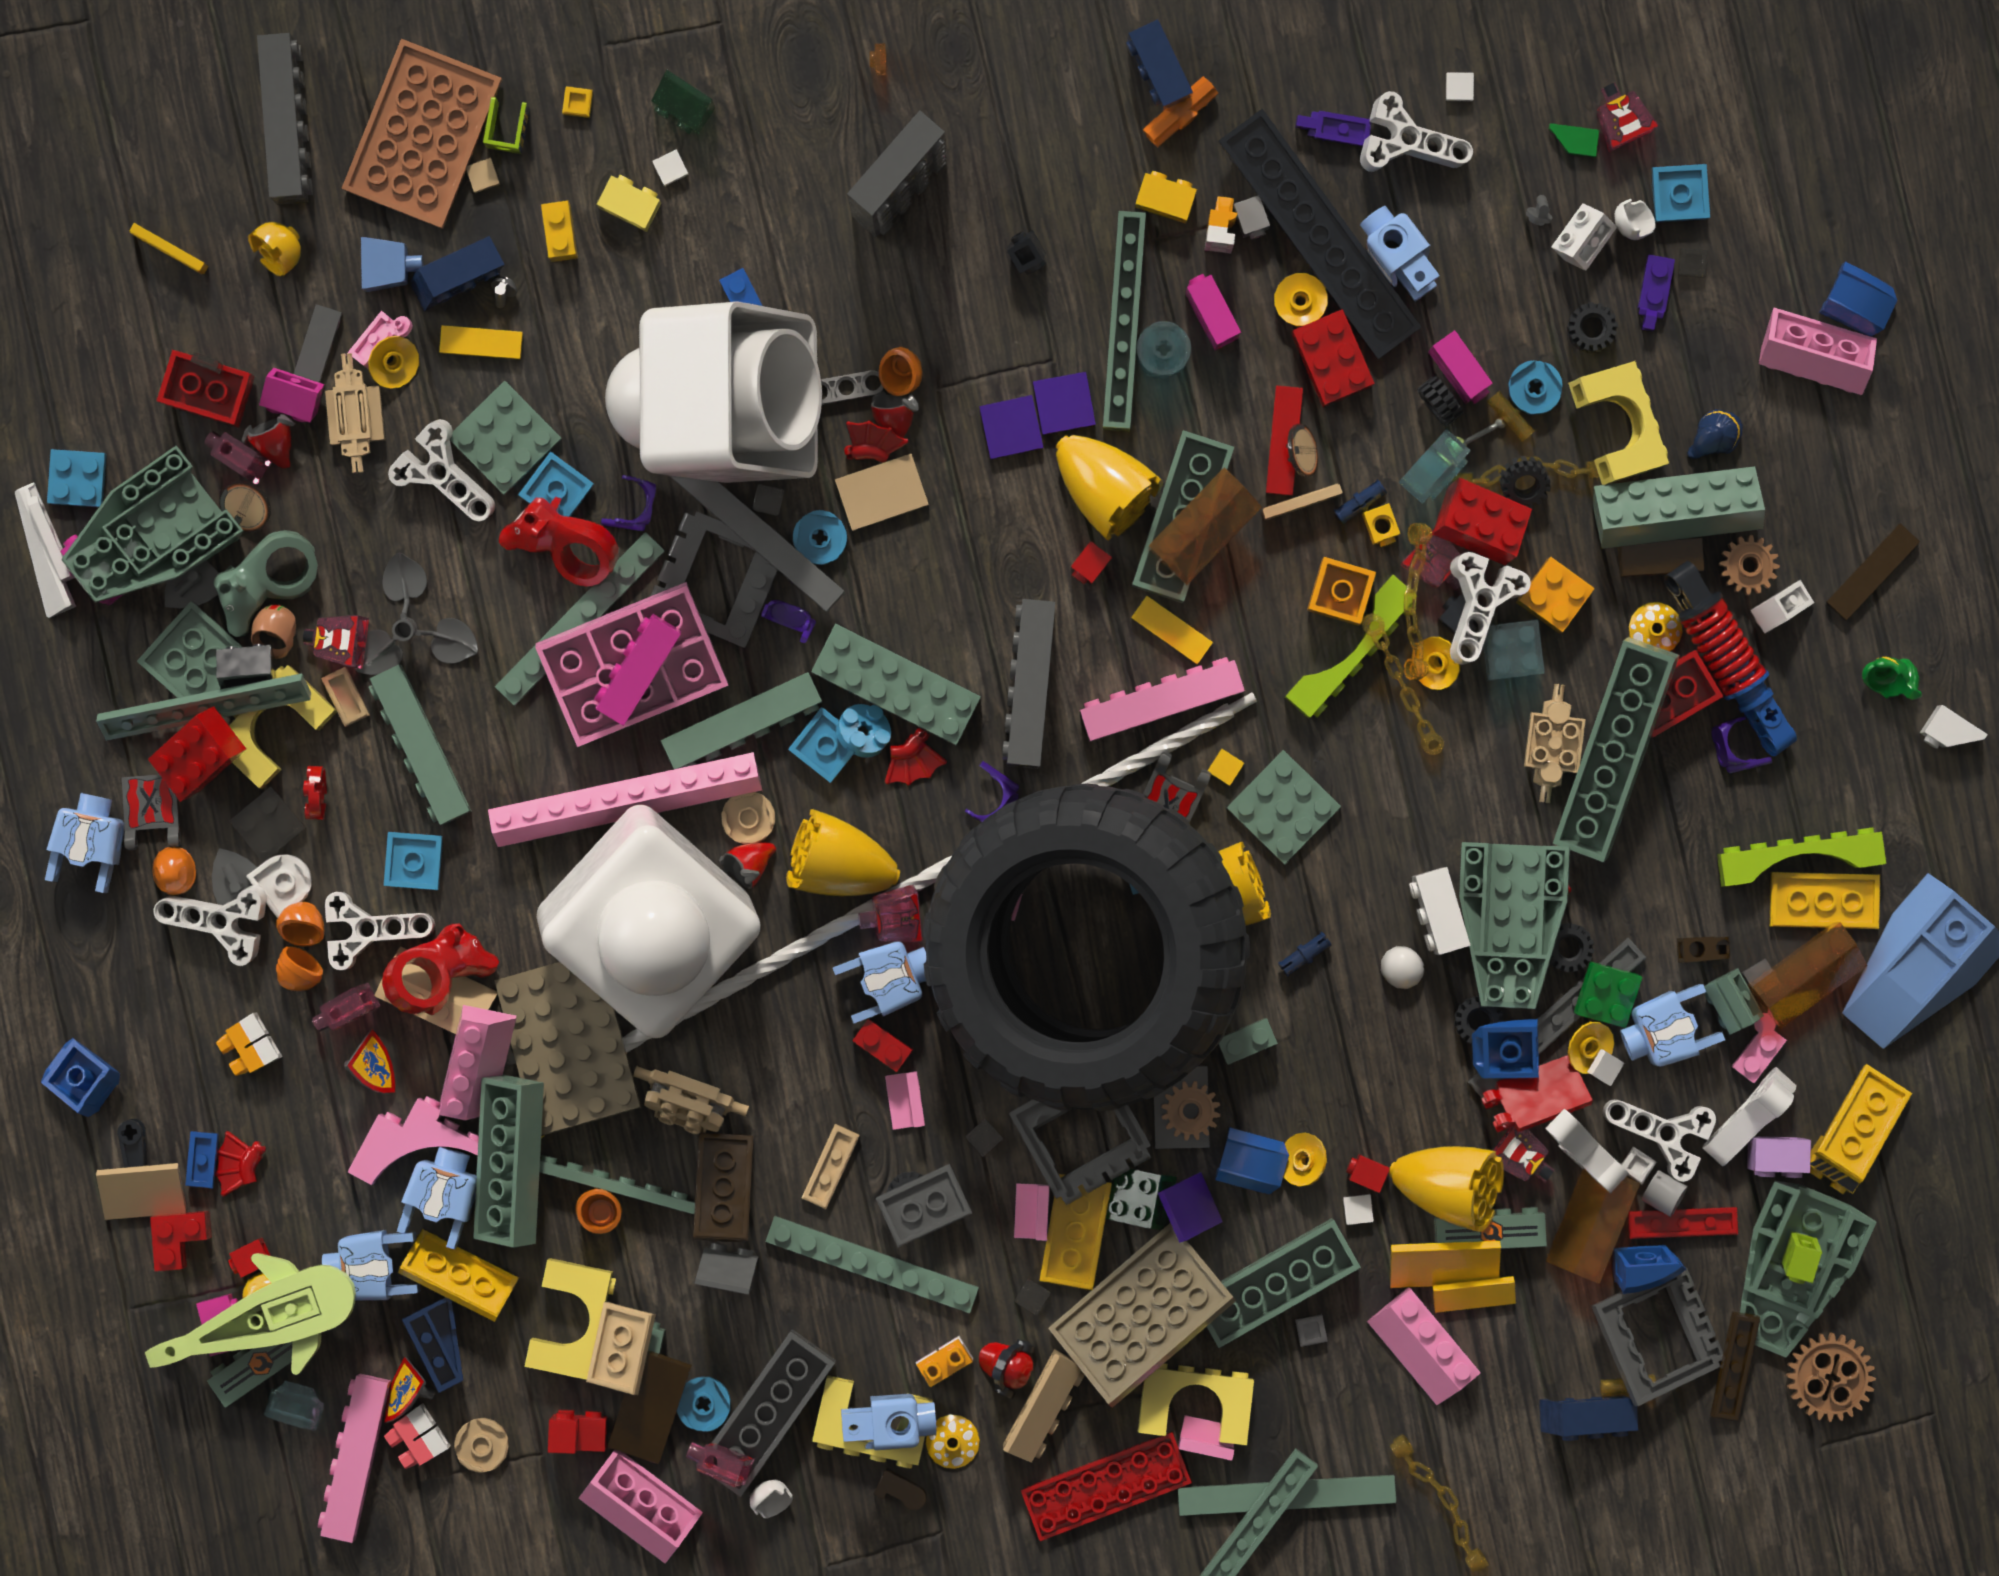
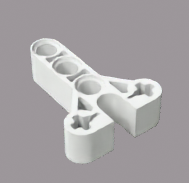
M1386 92L1374 102L1369 122L1387 127L1391 132V139L1386 140L1370 135L1364 140L1360 162L1365 170L1370 172L1377 171L1386 165L1389 160L1404 154L1451 168L1461 167L1471 159L1473 149L1469 142L1416 126L1402 107L1403 101L1397 93ZM1384 102H1389V107L1392 108L1390 111H1387V105L1383 104ZM1402 133H1407L1411 136V145H1407L1402 141ZM1428 140L1434 141L1437 144L1438 149L1436 153L1428 149ZM1453 148H1458L1462 151V160L1454 157ZM1374 152L1376 153V158L1380 159L1376 163L1374 162V157L1370 156Z
M441 419L433 421L415 438L429 452L430 461L423 463L407 450L390 467L388 473L390 481L396 486H404L410 482L433 484L474 521L485 520L495 511L493 498L454 464L450 444L453 432L451 425ZM440 428L442 430L441 436L432 440L436 433L435 429ZM410 464L405 473L406 476L400 477V469ZM437 464L445 467L446 476L444 478L437 476L435 472ZM456 483L464 484L467 490L465 496L457 494L455 490ZM476 501H482L486 505L487 511L485 514L477 512L475 508Z
M1471 552L1455 557L1450 565L1451 573L1459 580L1466 601L1450 648L1451 659L1460 665L1473 662L1479 657L1495 608L1509 598H1516L1525 594L1531 585L1530 578L1526 573L1509 566L1498 570L1493 587L1487 585L1484 580V573L1489 559ZM1464 561H1467L1466 566L1470 568L1465 571V566L1462 564ZM1516 580L1515 584L1519 586V589L1515 590V585L1511 581ZM1479 594L1485 596L1487 600L1485 607L1480 606L1477 601ZM1471 619L1475 620L1478 624L1477 633L1469 628V621ZM1462 644L1466 645L1470 650L1468 658L1461 654Z
M252 885L241 891L236 899L224 905L178 896H168L155 905L154 916L159 922L212 933L228 951L230 961L235 965L243 966L257 956L261 935L241 930L238 926V918L256 921L263 918L267 894L262 887ZM250 894H253L252 898L257 900L253 905L251 904V899L247 898ZM165 903H168L173 907V916L167 915L165 913ZM191 909H196L199 912V921L191 918ZM217 914H221L226 918V926H221L217 923ZM242 946L244 947V952L248 953L245 957H243V952L239 951V948Z
M345 892L331 893L325 901L326 922L344 921L352 926V935L348 939L327 941L329 962L337 970H347L353 967L356 957L374 941L423 938L430 936L435 930V921L429 914L414 913L371 916L353 904L352 898ZM338 896L341 901H345V906L340 908V912L337 907H333V902L338 900ZM421 917L425 918L429 924L427 931L424 933L418 932L415 928V922ZM394 919L398 920L402 926L400 933L397 935L391 934L388 930V924ZM367 921L371 922L375 928L374 933L370 937L364 936L361 931V926ZM341 950H343L344 955L349 956V960L344 961V966H342L341 961L336 959L337 956L341 955Z
M1777 1067L1773 1068L1746 1102L1706 1141L1702 1148L1721 1166H1725L1765 1125L1778 1118L1787 1110L1793 1102L1794 1095L1792 1093L1796 1090V1085Z
M1610 1100L1603 1107V1116L1608 1122L1657 1143L1668 1162L1667 1170L1672 1178L1684 1182L1693 1177L1701 1158L1684 1151L1680 1141L1688 1133L1709 1140L1716 1122L1715 1114L1711 1109L1697 1106L1691 1109L1688 1114L1666 1120L1620 1100ZM1614 1105H1620L1623 1108V1115L1617 1120L1612 1119L1610 1116V1109ZM1705 1112L1704 1116L1708 1118L1707 1123H1701L1699 1126V1120L1696 1119L1697 1114L1702 1115ZM1640 1115H1644L1648 1119V1125L1644 1130H1638L1635 1126V1120ZM1664 1126H1670L1673 1130V1136L1667 1141L1662 1140L1660 1137V1130ZM1684 1161V1167L1687 1168L1686 1173L1681 1172L1678 1176V1170L1675 1169V1166L1677 1164L1681 1165Z
M1563 1109L1545 1128L1559 1143L1560 1149L1582 1169L1584 1168L1609 1193L1628 1176L1629 1172L1567 1110Z

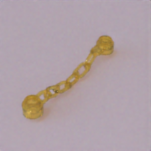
M1533 456L1536 461L1540 460L1542 462L1539 457ZM1562 459L1556 460L1554 463L1542 462L1543 466L1553 468L1556 473L1568 478H1575L1578 474L1589 473L1590 478H1599L1594 460L1586 461V468L1578 469L1577 465ZM1559 463L1574 468L1570 471L1571 474L1559 470L1558 468L1561 467ZM1501 465L1494 466L1482 474L1479 479H1473V473L1471 472L1452 474V483L1460 477L1474 484L1482 483L1485 486H1491L1497 483L1499 478H1502L1501 475L1489 482V478L1485 477L1497 469H1500L1498 470L1500 474L1501 470L1506 471V468Z
M1413 523L1409 526L1407 535L1409 542L1415 545V556L1409 567L1407 587L1404 593L1407 635L1413 648L1412 658L1406 660L1404 673L1409 680H1421L1428 674V664L1426 661H1423L1424 642L1418 628L1415 612L1416 592L1419 576L1426 562V543L1432 538V530L1425 523ZM1420 545H1422V553L1419 552ZM1417 559L1421 561L1418 571L1413 570ZM1412 578H1415L1413 589H1411ZM1408 596L1412 597V607H1408ZM1410 615L1413 617V626H1411ZM1411 633L1417 634L1419 642L1414 643Z
M1375 613L1366 615L1362 620V628L1371 636L1375 646L1384 651L1386 655L1385 667L1390 677L1398 680L1402 688L1400 697L1409 712L1415 713L1419 721L1417 730L1422 738L1421 746L1423 750L1429 755L1439 754L1443 750L1444 741L1439 734L1435 733L1431 723L1428 720H1423L1418 711L1420 702L1414 690L1406 687L1402 679L1404 670L1401 663L1388 650L1390 641L1384 630V620ZM1372 621H1377L1379 623V626L1376 630H1371L1369 628V625ZM1382 633L1385 642L1381 641L1379 644L1375 636ZM1393 659L1400 673L1395 671V675L1388 664V661L1393 663ZM1409 692L1411 693L1416 705H1412V708L1409 706L1404 693L1405 695H1408ZM1427 724L1430 732L1424 735L1421 726L1426 728ZM1432 740L1438 742L1437 747L1434 749L1429 748V742Z
M1404 1434L1393 1439L1394 1443L1390 1447L1398 1459L1402 1456L1409 1465L1411 1475L1423 1482H1430L1436 1488L1437 1495L1445 1508L1452 1512L1456 1521L1453 1526L1455 1542L1457 1545L1462 1546L1468 1554L1465 1561L1471 1571L1475 1572L1478 1570L1480 1572L1487 1568L1489 1564L1478 1547L1471 1550L1468 1545L1470 1541L1468 1524L1460 1519L1457 1512L1459 1502L1452 1490L1447 1486H1441L1433 1478L1434 1473L1430 1468L1420 1462H1413L1409 1455L1414 1453V1450ZM1416 1466L1429 1472V1474H1426V1478L1414 1472L1417 1469ZM1445 1490L1448 1491L1455 1505L1453 1503H1450V1506L1447 1504L1442 1496L1446 1493ZM1464 1525L1466 1540L1461 1538L1459 1541L1457 1527L1462 1528Z

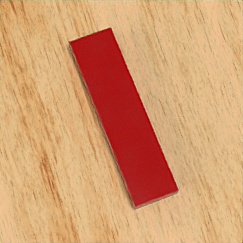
M1276 385L1265 492L1267 494L1293 496L1296 461L1293 455L1292 437L1295 428L1300 425L1303 388Z
M1737 1207L1676 1209L1671 1217L1659 1210L1628 1211L1629 1239L1738 1235Z

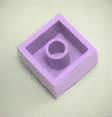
M1754 1136L1748 1142L1747 1169L1753 1170L1754 1175L1760 1177H1775V1172H1781V1176L1802 1178V1173H1810L1811 1140L1795 1137Z

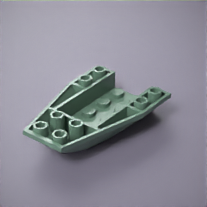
M1462 842L1459 897L1466 932L1471 945L1469 947L1481 1006L1536 1009L1568 902L1570 847Z

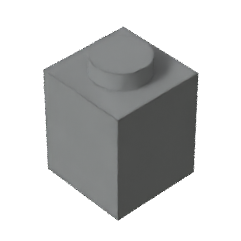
M1259 196L1233 205L1234 212L1238 213L1236 219L1243 238L1250 236V239L1253 240L1266 235L1265 230L1269 229L1270 224Z

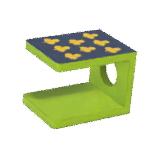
M491 97L483 144L488 149L522 154L530 107L527 103L522 102L515 144L493 141L499 102L496 97Z

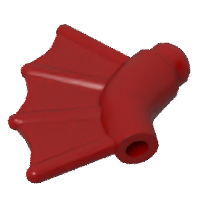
M871 421L864 423L846 422L852 445H848L844 449L848 460L854 458L856 460L874 459L884 463L888 459L889 454L909 442L908 439L894 433L892 427H880Z
M918 728L915 734H911L903 744L890 746L891 760L885 779L886 784L898 781L910 786L916 779L931 778L932 773L937 767L947 763L942 756L925 743L929 738V734L926 731Z
M225 1132L224 1143L217 1151L218 1168L215 1172V1176L218 1177L221 1183V1196H226L242 1185L257 1182L255 1169L263 1158L262 1154L266 1152V1147L261 1146V1142L255 1141L252 1146H248L231 1132Z

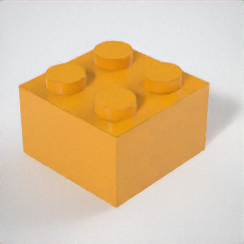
M1323 557L1307 611L1359 626L1363 619L1376 572Z
M1549 557L1532 579L1528 592L1521 595L1516 603L1560 634L1564 632L1595 588L1554 558Z

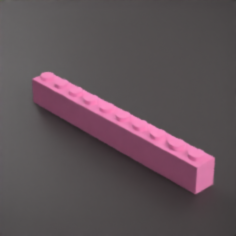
M754 753L489 809L488 812L492 835L497 846L502 847L617 822L629 808L636 805L648 806L656 813L761 791L762 786Z

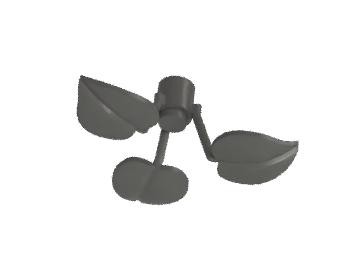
M396 553L388 562L382 581L384 592L389 599L398 601L404 598L403 610L400 614L401 619L395 622L392 627L393 639L383 630L367 632L362 668L355 666V670L363 674L377 675L399 665L403 652L395 643L398 640L407 641L415 635L434 636L435 638L431 642V650L435 657L444 663H457L477 654L478 644L476 637L471 629L461 620L444 618L439 621L437 632L418 630L416 622L411 618H407L409 597L415 598L424 592L427 586V576L424 569L417 562L403 553ZM359 646L357 648L359 652H357L356 663L363 651Z

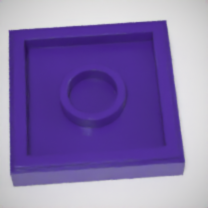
M1086 372L1033 381L1042 435L1096 425Z
M1032 395L979 406L991 460L1043 449Z
M1201 1172L1158 1192L1179 1243L1223 1222Z

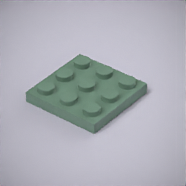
M506 381L493 391L452 432V437L450 438V441L503 495H506L562 440Z
M190 601L137 662L177 698L221 690L217 681L216 650L231 646L238 648L243 646L193 601Z
M1282 750L1228 805L1227 809L1283 864H1286L1341 806Z

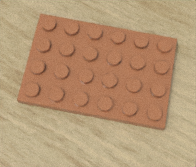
M401 39L343 183L342 190L443 229L466 173V168L470 163L486 123L491 97H496L502 78Z

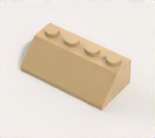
M400 947L394 957L407 949ZM405 965L402 971V981L408 993L415 998L428 999L432 988L428 974L419 966ZM467 977L453 978L448 1001L440 1011L434 1015L427 1013L414 1015L456 1034L463 1005L491 1010L498 992ZM381 980L374 996L390 1003L385 996Z
M1054 1349L1003 1443L1004 1451L1031 1463L1034 1457L1038 1459L1041 1457L1046 1448V1444L1043 1441L1047 1433L1051 1435L1054 1433L1059 1423L1056 1417L1060 1409L1065 1411L1072 1399V1396L1068 1394L1073 1385L1076 1387L1080 1385L1085 1375L1072 1358Z

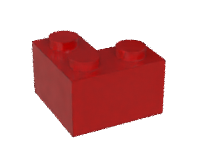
M210 1211L150 1217L154 1270H178L187 1267L185 1242L212 1238Z
M558 1410V1413L549 1419L548 1453L605 1452L607 1449L608 1416H602L601 1411H585V1415H574V1410Z

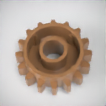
M1750 535L1747 538V542H1745L1742 537L1737 538V546L1730 542L1728 544L1730 551H1723L1721 553L1725 557V561L1719 562V566L1724 567V572L1720 576L1727 577L1726 586L1731 584L1735 586L1734 592L1737 593L1744 589L1745 595H1750L1751 589H1754L1755 593L1758 594L1761 593V585L1766 589L1771 586L1768 579L1775 580L1777 578L1772 571L1780 567V565L1773 563L1778 554H1770L1769 551L1773 546L1770 544L1764 547L1763 538L1754 542L1753 535ZM1745 558H1749L1755 563V569L1752 573L1746 572L1743 568Z
M1185 1081L1182 1082V1089L1180 1090L1173 1086L1174 1094L1172 1096L1165 1094L1166 1099L1169 1100L1168 1104H1161V1108L1167 1110V1113L1161 1116L1162 1119H1169L1170 1121L1166 1128L1171 1129L1174 1127L1176 1129L1174 1136L1176 1137L1181 1132L1184 1133V1140L1187 1141L1190 1134H1193L1196 1140H1199L1200 1132L1208 1136L1209 1131L1207 1127L1216 1128L1217 1126L1212 1121L1213 1117H1220L1219 1113L1214 1112V1108L1220 1106V1103L1212 1102L1211 1100L1216 1094L1212 1092L1207 1095L1205 1092L1208 1086L1203 1085L1201 1089H1198L1196 1081H1193L1191 1087H1188ZM1188 1103H1194L1198 1107V1114L1194 1118H1187L1183 1114V1108Z

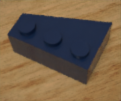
M1157 19L1128 33L1126 46L1131 56L1135 57L1139 64L1137 68L1143 81H1148L1152 89L1149 93L1155 106L1160 104L1162 110H1165L1192 97L1193 91L1159 20Z
M490 236L418 268L410 281V285L423 310L426 311L437 304L448 301L460 292L465 293L475 288L476 284L483 280L489 282L500 276L499 272L505 264Z
M444 1297L401 1319L437 1392L440 1393L463 1381L452 1300Z
M1603 1396L1577 1400L1565 1398L1564 1401L1539 1399L1541 1432L1562 1436V1440L1565 1441L1579 1440V1435H1587V1438L1590 1439L1604 1438L1603 1433H1612L1614 1437L1628 1436V1431L1638 1430L1637 1406L1633 1405L1630 1396Z

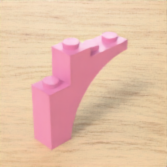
M426 1096L425 1100L418 1098L404 1125L400 1124L401 1118L390 1112H387L386 1115L378 1114L348 1173L372 1185L375 1184L382 1172L394 1161L418 1149L437 1146L453 1147L478 1155L479 1135L471 1131L468 1134L459 1131L460 1125L447 1118L441 1121L442 1115H439L440 1102L429 1096Z

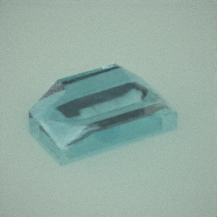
M285 1381L279 1388L271 1390L264 1416L279 1422L316 1431L325 1403L318 1400L313 1388Z

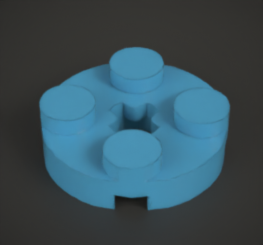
M1527 361L1513 371L1508 382V394L1511 402L1517 409L1528 415L1543 414L1550 411L1559 402L1562 393V379L1559 372L1546 362ZM1533 380L1534 383L1540 382L1542 384L1539 395L1535 392H1529L1528 389L1531 387L1530 381Z
M816 510L803 516L797 522L793 531V543L796 550L811 563L825 565L837 560L844 552L847 544V532L842 521L833 513ZM819 530H823L824 535L828 536V540L823 541L822 545H817L816 540L812 539L813 534H818Z
M857 704L843 712L836 726V734L841 745L845 749L850 748L854 751V755L873 757L878 755L890 741L891 728L880 707ZM861 726L866 727L869 731L868 736H865L864 732H859L858 729Z
M696 1377L691 1379L685 1385L677 1409L678 1416L691 1429L712 1431L724 1423L730 1412L731 1398L729 1392L720 1381L712 1377ZM699 1397L710 1399L711 1403L708 1405L710 1408L708 1411H705L703 1408H697L696 1405L699 1403Z

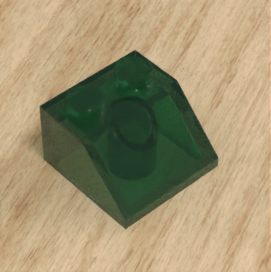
M668 70L664 73L651 100L652 105L656 107L654 109L656 114L666 120L670 116L678 122L676 126L687 134L693 131L698 135L715 109L713 99Z

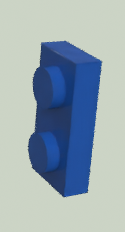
M744 268L719 280L730 302H743L762 306Z
M190 1132L185 1186L214 1188L219 1140L218 1133Z

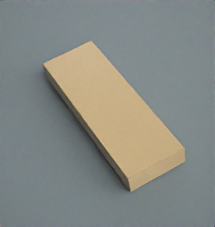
M1335 484L1265 507L1261 513L1265 521L1341 496L1342 490L1340 484Z
M837 1124L834 1125L802 1199L827 1209L860 1136L859 1134Z

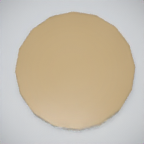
M752 792L733 796L723 808L722 825L726 834L736 842L742 844L759 843L765 840L772 832L775 825V811L771 802L762 794Z
M477 1418L462 1426L456 1435L454 1447L457 1458L464 1467L470 1471L482 1473L500 1466L507 1456L509 1442L508 1436L500 1424L491 1419Z

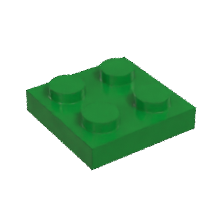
M1590 961L1574 1013L1626 1028L1643 977L1635 973Z

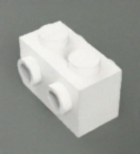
M1582 203L1552 245V248L1565 261L1586 271L1617 226L1604 213Z

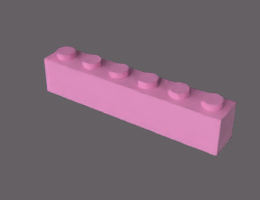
M1225 657L1213 661V667L1205 670L1202 669L1201 665L1186 670L1187 675L1177 678L1176 674L1161 678L1162 684L1151 686V683L1148 682L1136 686V692L1128 695L1125 694V691H1120L1109 695V701L1100 703L1099 699L1084 703V709L1080 710V714L1089 742L1244 692L1245 690L1235 660L1229 662L1228 658Z
M358 1374L356 1379H351L348 1395L352 1397L350 1406L345 1405L342 1415V1421L346 1422L344 1432H339L336 1441V1448L340 1450L338 1459H333L330 1468V1475H334L332 1486L327 1485L324 1495V1501L328 1502L326 1512H321L318 1528H322L320 1536L350 1543L356 1540L391 1380Z

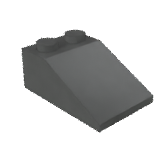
M711 1243V1247H704L695 1284L749 1294L753 1288L759 1256H754V1251L750 1249L738 1248L737 1252L727 1250V1245Z

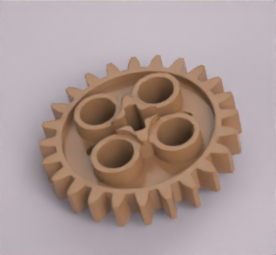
M1829 1333L1828 1340L1825 1339L1823 1334H1818V1342L1809 1337L1808 1342L1810 1346L1806 1347L1799 1344L1802 1353L1793 1352L1792 1355L1797 1361L1796 1363L1790 1362L1787 1364L1794 1369L1793 1372L1786 1374V1377L1793 1379V1382L1789 1383L1787 1388L1796 1390L1791 1395V1398H1800L1801 1400L1797 1406L1801 1409L1807 1405L1806 1414L1809 1416L1816 1411V1419L1821 1420L1823 1415L1826 1414L1827 1421L1832 1422L1833 1416L1836 1414L1837 1418L1843 1421L1844 1412L1853 1417V1407L1862 1410L1859 1402L1861 1400L1869 1402V1398L1864 1395L1865 1392H1874V1389L1868 1386V1382L1875 1381L1876 1378L1868 1375V1372L1875 1368L1872 1365L1865 1364L1871 1357L1869 1355L1861 1356L1864 1350L1862 1346L1854 1349L1855 1340L1851 1339L1845 1344L1846 1337L1842 1334L1837 1341L1834 1333ZM1825 1353L1828 1357L1827 1364L1823 1367H1817L1815 1363L1817 1355ZM1836 1354H1839V1359L1837 1360L1835 1367L1833 1369L1834 1356ZM1851 1361L1854 1369L1851 1374L1844 1375L1841 1367L1843 1363ZM1833 1370L1836 1380H1830L1829 1382L1825 1379V1375L1831 1374ZM1813 1379H1818L1820 1382L1819 1390L1815 1393H1810L1807 1388L1808 1383ZM1828 1387L1827 1399L1822 1400V1396ZM1839 1387H1844L1846 1390L1845 1398L1841 1401H1836L1833 1396L1834 1391Z

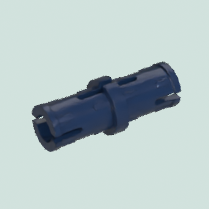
M1377 479L1376 482L1359 494L1355 492L1352 495V499L1338 509H1335L1334 512L1344 525L1361 511L1366 512L1369 510L1368 506L1388 493Z
M1320 932L1319 935L1305 945L1300 944L1295 952L1278 962L1281 970L1284 969V974L1289 977L1294 971L1306 963L1309 965L1313 962L1315 956L1331 947L1328 938H1325L1326 935Z

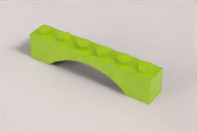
M1392 575L1373 596V610L1370 623L1356 649L1344 661L1333 668L1317 674L1303 676L1284 698L1308 719L1312 715L1318 717L1328 706L1324 703L1330 695L1336 697L1346 686L1342 681L1347 675L1350 674L1353 677L1362 668L1363 664L1360 663L1362 658L1366 654L1371 657L1381 646L1377 641L1384 633L1389 637L1399 624L1396 620L1402 613L1407 616L1417 605L1414 602L1417 595L1397 577Z
M1872 827L1858 829V835L1847 836V831L1830 833L1831 839L1824 840L1820 839V835L1804 837L1803 843L1794 844L1793 839L1778 840V846L1767 847L1766 842L1750 844L1751 850L1740 851V846L1723 848L1724 854H1717L1721 887L1752 883L1774 863L1799 854L1815 853L1831 856L1846 862L1854 868L1886 864L1882 832L1874 833V828Z

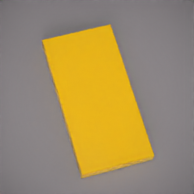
M1771 872L1769 926L1879 929L1880 875Z
M1868 1064L1864 1065L1814 1154L1860 1184L1865 1179L1912 1093Z
M1106 1182V1184L1090 1193L1086 1192L1082 1184L1078 1188L1083 1197L1068 1205L1065 1204L1062 1197L1056 1199L1054 1196L1039 1281L1093 1290L1112 1183Z
M422 1229L400 1266L398 1273L495 1322L519 1277L459 1247L455 1249L446 1247L447 1241Z
M1500 1241L1391 1245L1390 1288L1428 1287L1499 1278Z

